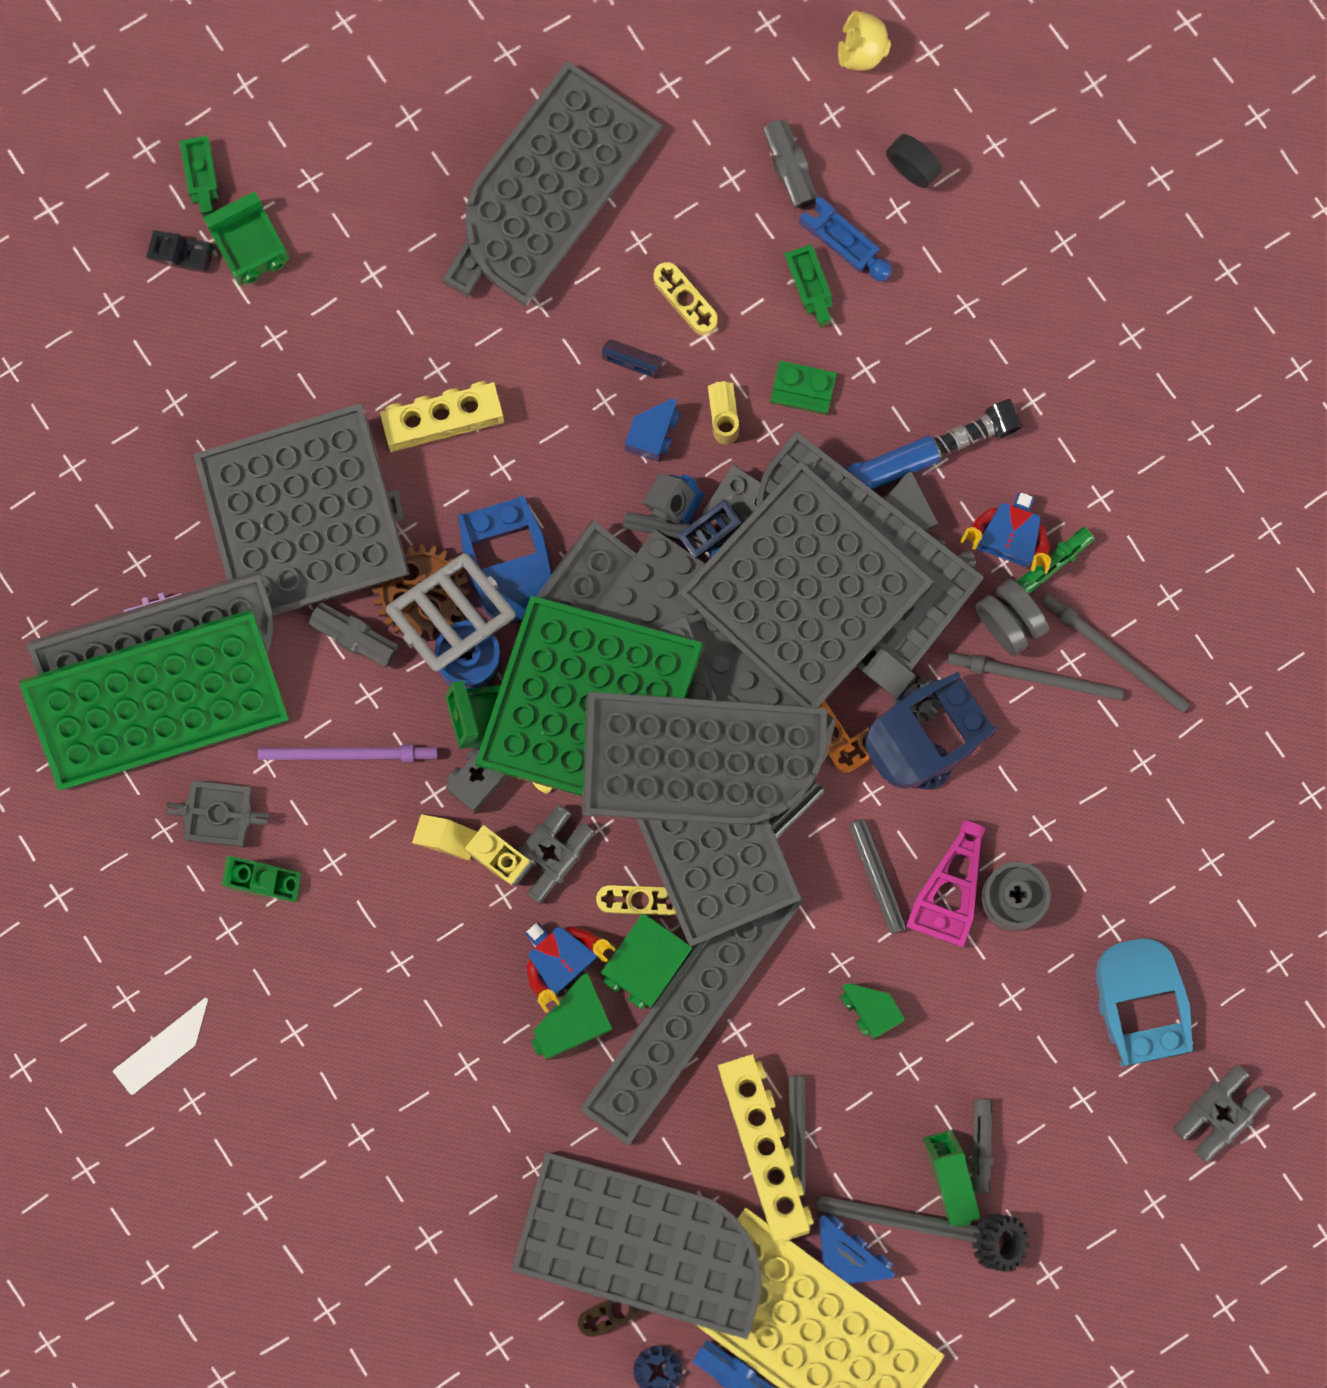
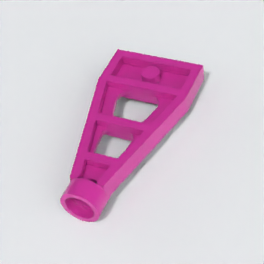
M963 820L959 835L915 899L906 928L961 948L964 947L974 918L980 844L986 829L985 827ZM965 835L974 838L975 840L968 841L966 840ZM958 854L968 857L970 861L968 874L964 880L951 876L947 872L954 856ZM949 882L959 886L961 889V905L957 911L942 908L934 903V895L942 884Z

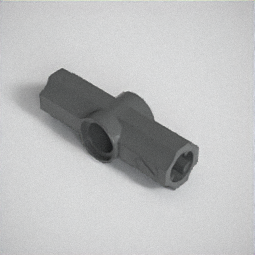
M779 119L763 127V132L773 154L772 161L779 180L784 182L794 209L810 206L816 202L817 194L808 174L809 168L801 147H797L787 119Z
M322 602L315 608L308 623L319 632L333 638L344 649L356 655L359 653L384 668L391 664L399 648L393 641L372 631V628L353 616L347 617Z

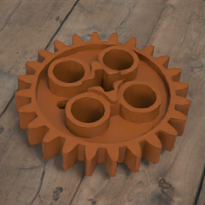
M423 544L420 545L419 552H414L413 547L408 545V554L405 555L408 569H417L419 571L418 577L412 581L402 577L379 584L381 587L372 589L373 594L381 596L374 600L373 603L375 606H383L377 613L379 617L388 616L385 621L386 627L395 623L386 612L387 605L409 591V589L396 588V584H403L412 589L455 559L446 561L448 556L446 550L438 556L436 546L434 545L429 552H426ZM462 568L450 576V579L463 595L468 597L469 591L461 589V587L468 584L467 579H459L464 573ZM433 588L427 592L430 595L446 597V601H440L426 595L433 604L439 607V612L450 625L453 624V617L457 619L463 618L462 614L458 611V606L443 588ZM416 601L401 610L421 637H423V633H428L431 640L434 639V631L438 629L429 617L423 614V610ZM395 625L394 633L399 634L401 630Z

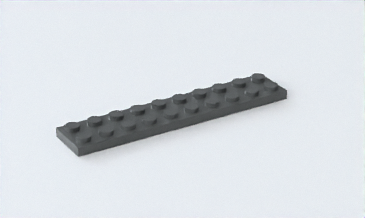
M802 897V900L698 943L579 1110L629 1146L805 898Z

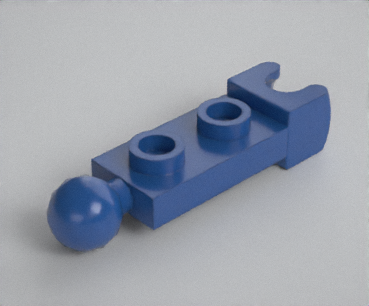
M816 198L815 210L819 212L820 216L812 217L808 213L801 215L800 224L813 236H817L859 273L867 266L870 276L876 281H885L891 276V264L885 259H876L874 257L879 252V248L834 211L835 209L823 198Z

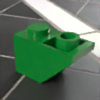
M849 983L842 986L843 994L840 995V998L848 1011L854 1009L859 1018L855 1023L864 1037L869 1035L874 1040L905 1021L889 993Z

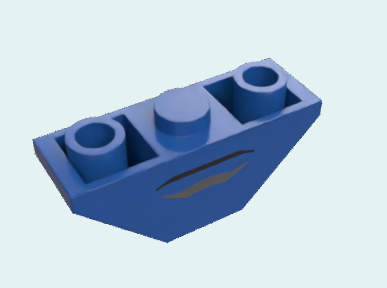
M824 1215L820 1216L818 1228L822 1263L846 1283L892 1279L895 1273L890 1270L893 1266L891 1262L881 1254H878L876 1257L866 1250L869 1245L856 1234L852 1238L842 1231L845 1225L833 1215H830L828 1218Z

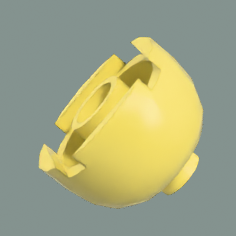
M853 11L842 31L846 32L847 36L845 43L842 41L839 43L838 58L841 66L850 70L863 71L874 68L883 57L888 55L891 42L888 40L885 25L876 16L866 12Z

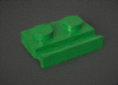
M779 360L770 404L827 416L836 372Z

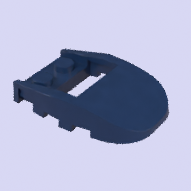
M959 672L918 688L901 698L880 715L868 728L865 737L866 752L882 778L892 786L903 789L914 788L936 776L945 775L953 770L962 760L971 755L985 739L995 734V727L992 726L961 679ZM934 693L965 741V744L944 757L940 756L910 710L911 706Z

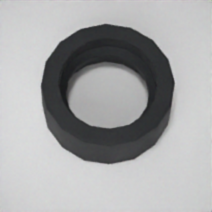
M899 135L886 151V156L892 166L904 178L918 187L927 188L941 173L942 167L936 156L924 144L910 135Z

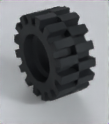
M1001 1214L985 1216L982 1219L983 1223H978L976 1226L980 1230L979 1233L974 1232L973 1238H977V1243H972V1247L978 1249L974 1253L975 1258L980 1259L978 1263L987 1269L1003 1272L1016 1270V1266L1023 1264L1020 1258H1026L1028 1254L1024 1252V1248H1029V1243L1025 1242V1239L1029 1238V1234L1023 1231L1026 1228L1025 1224L1020 1223L1021 1220L1014 1216ZM1003 1234V1246L999 1252V1239Z

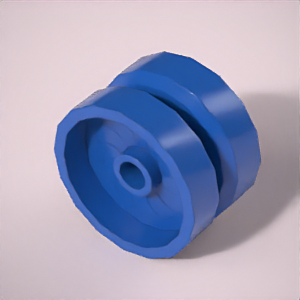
M467 620L450 625L462 640L476 631L471 622ZM440 634L435 645L434 653L437 657L452 648L442 634ZM494 634L490 635L441 669L439 673L445 682L451 686L453 682L464 681L466 689L487 687L500 672L502 661L497 638ZM471 653L473 659L466 661L464 655Z

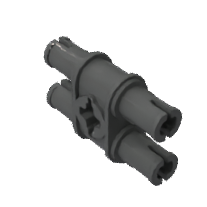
M557 804L542 825L534 826L535 830L523 846L517 848L518 852L530 862L513 884L517 886L532 866L536 867L538 865L542 868L541 871L543 873L527 892V895L539 904L543 902L556 884L560 885L564 882L563 878L573 865L581 860V851L595 834L590 827L581 822L566 843H560L556 835L572 814L559 804ZM552 847L555 848L554 855L558 861L551 858L544 861V853L541 851V848L550 850Z
M1237 1064L1218 1083L1216 1081L1209 1084L1210 1088L1196 1102L1190 1104V1111L1172 1128L1183 1141H1186L1203 1123L1211 1127L1212 1133L1194 1150L1197 1156L1205 1163H1208L1225 1145H1233V1140L1248 1125L1251 1126L1253 1124V1117L1271 1099L1261 1087L1257 1086L1240 1104H1235L1231 1095L1249 1078V1075ZM1216 1107L1219 1109H1227V1111L1225 1112L1227 1120H1217L1216 1117L1219 1113L1216 1110Z

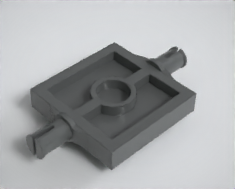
M191 780L190 792L185 804L167 802L166 805L167 808H172L166 809V815L183 816L185 822L183 840L188 842L244 848L246 831L250 823L266 826L269 823L266 820L269 819V813L252 812L250 806L252 788L247 786Z

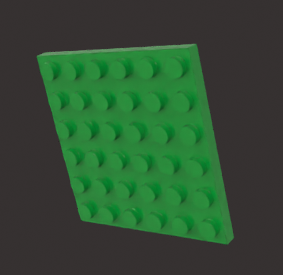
M531 595L475 765L583 797L587 693L600 692L686 699L703 648L702 642Z

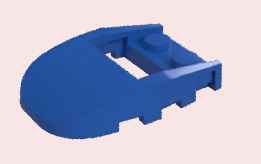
M524 495L473 512L458 514L462 551L469 554L477 565L472 544L525 528L530 530L536 553L481 569L487 578L491 576L498 584L497 590L514 609L516 616L509 623L523 620L522 615L527 608L530 596L536 597L553 573L549 547ZM466 571L468 581L471 583L476 593V598L487 616L493 619L501 614Z

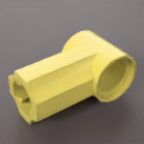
M726 381L715 382L708 386L713 435L719 443L728 445L736 441L739 436V420L733 383ZM723 423H730L734 427L730 432H722L718 429Z

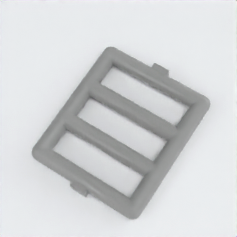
M467 553L461 554L386 607L387 614L403 632L404 641L410 648L414 647L433 671H440L512 621L516 616L514 609L497 590L498 584L491 576L487 578ZM463 567L501 613L488 623L484 621L450 579V576ZM438 584L442 586L476 629L475 632L463 640L425 595V593ZM414 601L417 602L452 646V648L439 657L435 655L401 612L402 609Z

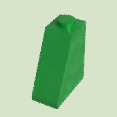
M588 973L578 979L559 1001L560 1004H556L533 1030L536 1038L531 1039V1043L537 1056L543 1054L545 1059L548 1060L612 1031Z
M950 1129L923 1137V1143L943 1210L950 1226H966L972 1223L973 1220L979 1219L980 1215L964 1152L953 1131Z

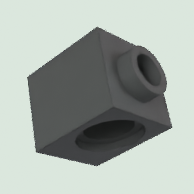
M659 473L643 504L651 511L650 515L657 521L666 523L668 520L679 524L696 493L682 479Z

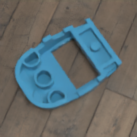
M1145 938L1121 942L1107 948L1098 959L1096 968V984L1099 988L1100 1000L1098 1006L1108 1029L1107 1033L1111 1043L1116 1045L1122 1059L1119 1061L1120 1066L1124 1067L1192 1052L1190 1003L1171 952L1163 944ZM1174 990L1181 1023L1123 1035L1116 1006L1117 1002Z

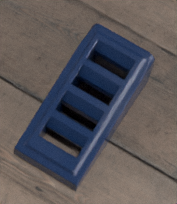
M724 499L678 534V536L694 559H697L733 535L744 523V520L734 506ZM723 513H726L732 521L729 525L721 516ZM714 519L722 528V530L719 532L711 523V521H713ZM704 526L712 535V538L709 540L701 530ZM696 533L703 545L698 547L691 537L692 534Z

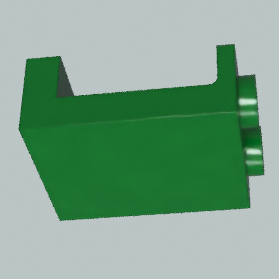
M255 191L203 217L238 286L243 283L245 285L251 284L260 278V274L268 270H279L285 266L286 261L290 260L287 250L278 237Z
M457 681L451 684L445 694V700L459 749L481 747L501 686L466 689L464 681Z
M642 913L602 970L601 975L605 977L603 983L617 993L621 988L630 994L627 1000L641 1010L645 1006L651 1009L683 961L691 953L692 947Z

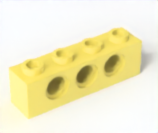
M481 381L472 384L470 389L462 391L458 388L449 389L442 393L443 396L435 398L422 396L416 398L412 404L403 406L402 403H396L385 407V411H381L380 415L390 452L504 423L494 382L488 384L487 381ZM467 402H475L478 405V408L472 413L462 410L463 405ZM439 409H446L450 412L449 416L444 420L434 418L435 412ZM412 416L421 419L420 424L414 428L405 425L406 420Z

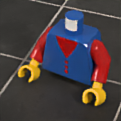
M1017 493L1013 506L1001 503L999 508H990L977 517L970 528L966 529L960 540L962 544L964 540H971L974 543L973 550H980L1029 568L1031 565L1032 572L1035 571L1036 566H1041L1045 569L1044 574H1047L1051 564V558L1049 557L1050 546L1046 529L1040 524L1041 517L1030 513L1034 498L1024 493Z
M539 922L533 925L525 933L536 946L528 954L530 960L526 965L529 986L538 998L543 1011L548 1012L546 1004L549 1001H555L559 1005L560 1002L557 996L589 968L598 957L606 962L608 959L603 956V952L608 948L615 951V947L592 932L573 926H568L564 929L559 926L549 934Z

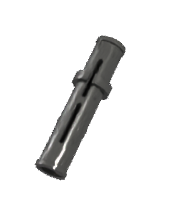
M973 1100V1158H970V1165H973L972 1187L974 1193H991V1166L994 1165V1159L991 1158L993 1101Z

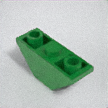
M227 856L222 886L226 890L246 895L296 902L301 873L234 856Z

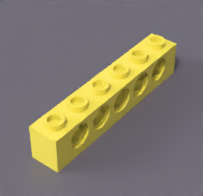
M752 1054L718 1065L722 1083L774 1244L809 1234L810 1229L808 1225L813 1224L812 1216L808 1206L802 1208L799 1196L804 1195L799 1177L793 1178L789 1168L794 1165V1161L789 1147L783 1149L780 1137L785 1136L780 1118L774 1120L770 1109L776 1107L771 1090L765 1091L761 1079L766 1078L762 1062H755ZM751 1083L756 1087L757 1091L752 1097H744L739 1092L741 1085ZM753 1112H761L765 1115L766 1121L761 1126H753L748 1121L749 1116ZM763 1141H770L775 1145V1151L768 1156L762 1155L757 1149L758 1145ZM772 1170L781 1171L785 1176L784 1181L779 1185L771 1184L767 1180L769 1172ZM788 1199L792 1201L794 1210L787 1215L778 1212L776 1206L780 1200Z

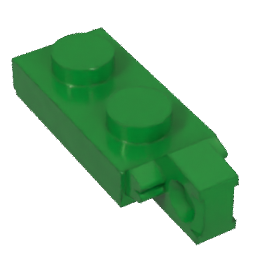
M208 135L179 140L188 194L192 204L199 203L200 212L203 217L214 212L212 201L219 200L217 179Z
M810 244L784 253L785 261L803 308L806 309L808 315L814 313L819 328L831 324V317L827 308L833 307L832 295L813 245Z

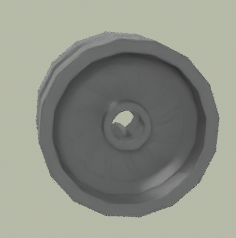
M1008 579L997 588V598L987 595L976 603L975 607L980 619L995 640L1010 655L1016 656L1027 648V637L1037 640L1048 632L1049 627L1042 612L1027 592L1014 580Z
M1017 861L1004 864L993 871L982 887L980 899L983 912L992 924L1002 930L1016 932L1026 930L1042 919L1049 908L1051 891L1049 882L1039 869L1031 864ZM1012 892L1019 894L1020 900L1018 903H1015V898L1009 897Z

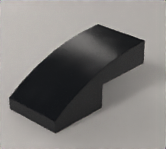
M153 230L146 258L177 268L207 273L215 246L211 242L183 238L180 234Z

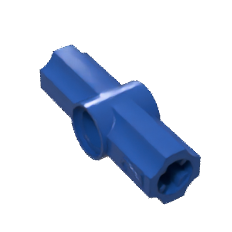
M708 1340L705 1341L692 1360L694 1364L718 1380L717 1383L723 1388H773L756 1375L757 1373L736 1357H730Z

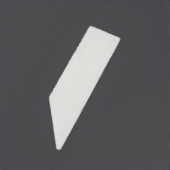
M207 998L196 1004L113 1070L114 1074L131 1095L140 1090L196 1045L208 1002Z

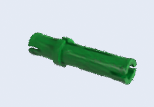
M1082 526L1065 542L1060 541L1056 545L1057 548L1049 554L1051 564L1047 574H1044L1045 569L1043 567L1036 566L1034 572L1028 571L1015 582L1029 595L1066 563H1072L1076 560L1075 556L1093 543L1095 538L1086 527Z

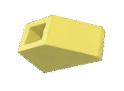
M484 825L464 848L475 860L510 885L513 884L530 862Z

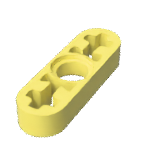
M668 262L659 264L654 270L655 286L697 334H711L717 327L716 312L674 264ZM662 272L666 274L673 273L672 281L678 287L672 294H670L672 285L667 280L660 281L662 279ZM682 292H689L693 295L694 301L689 306H682L678 303L677 296ZM698 304L701 305L698 307V312L702 317L710 316V325L708 327L705 324L698 325L699 317L693 312Z
M608 885L601 888L596 896L599 909L607 914L642 915L644 913L645 915L655 916L676 915L674 908L673 910H667L666 904H657L658 910H651L654 902L652 893H659L657 899H666L668 893L665 887ZM610 891L613 892L614 897L623 898L622 891H628L626 898L628 909H621L623 902H614L613 907L608 908L606 902H601V898L606 897L607 892ZM642 892L648 896L649 903L644 909H636L631 904V898L635 893Z

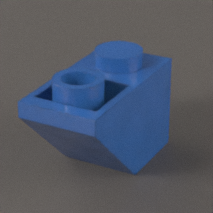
M671 398L634 416L625 442V451L659 462L661 453L666 455L672 438L667 437L670 427L676 428L681 411L677 410V400Z

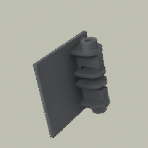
M733 464L702 513L706 514L725 499L734 506L745 522L756 510L757 495L761 482ZM726 513L721 515L728 525L732 522Z

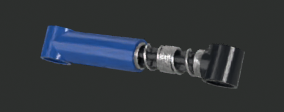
M1007 399L986 409L985 415L980 416L976 422L971 420L966 426L961 424L950 431L947 430L943 436L935 435L934 439L930 435L869 461L864 463L858 462L844 469L874 491L879 487L903 478L911 471L915 473L940 462L942 454L947 452L951 454L950 451L954 449L962 450L970 446L971 442L974 444L975 440L982 437L986 439V436L989 438L990 436H995L999 439L1009 436L1023 428V424L1012 400Z

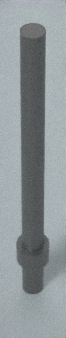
M1048 594L1042 601L1045 606L1060 617L1059 620L1067 627L1071 625L1181 713L1190 705L1188 702L1077 616L1079 613L1071 606L1067 608L1051 594Z
M949 652L946 664L969 668V672L981 674L984 671L1121 701L1124 694V689L989 661L985 660V656L975 654L970 657Z

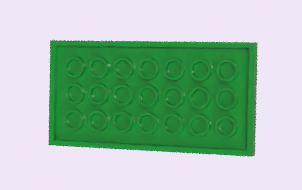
M252 609L19 680L21 691L58 791L289 720Z

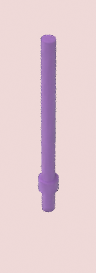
M402 744L401 747L258 748V760L401 759V762H414V759H438V747H414V744Z

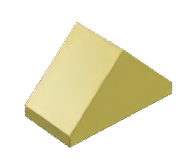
M421 814L412 843L470 861L471 855L464 848L476 835L477 831L448 819Z

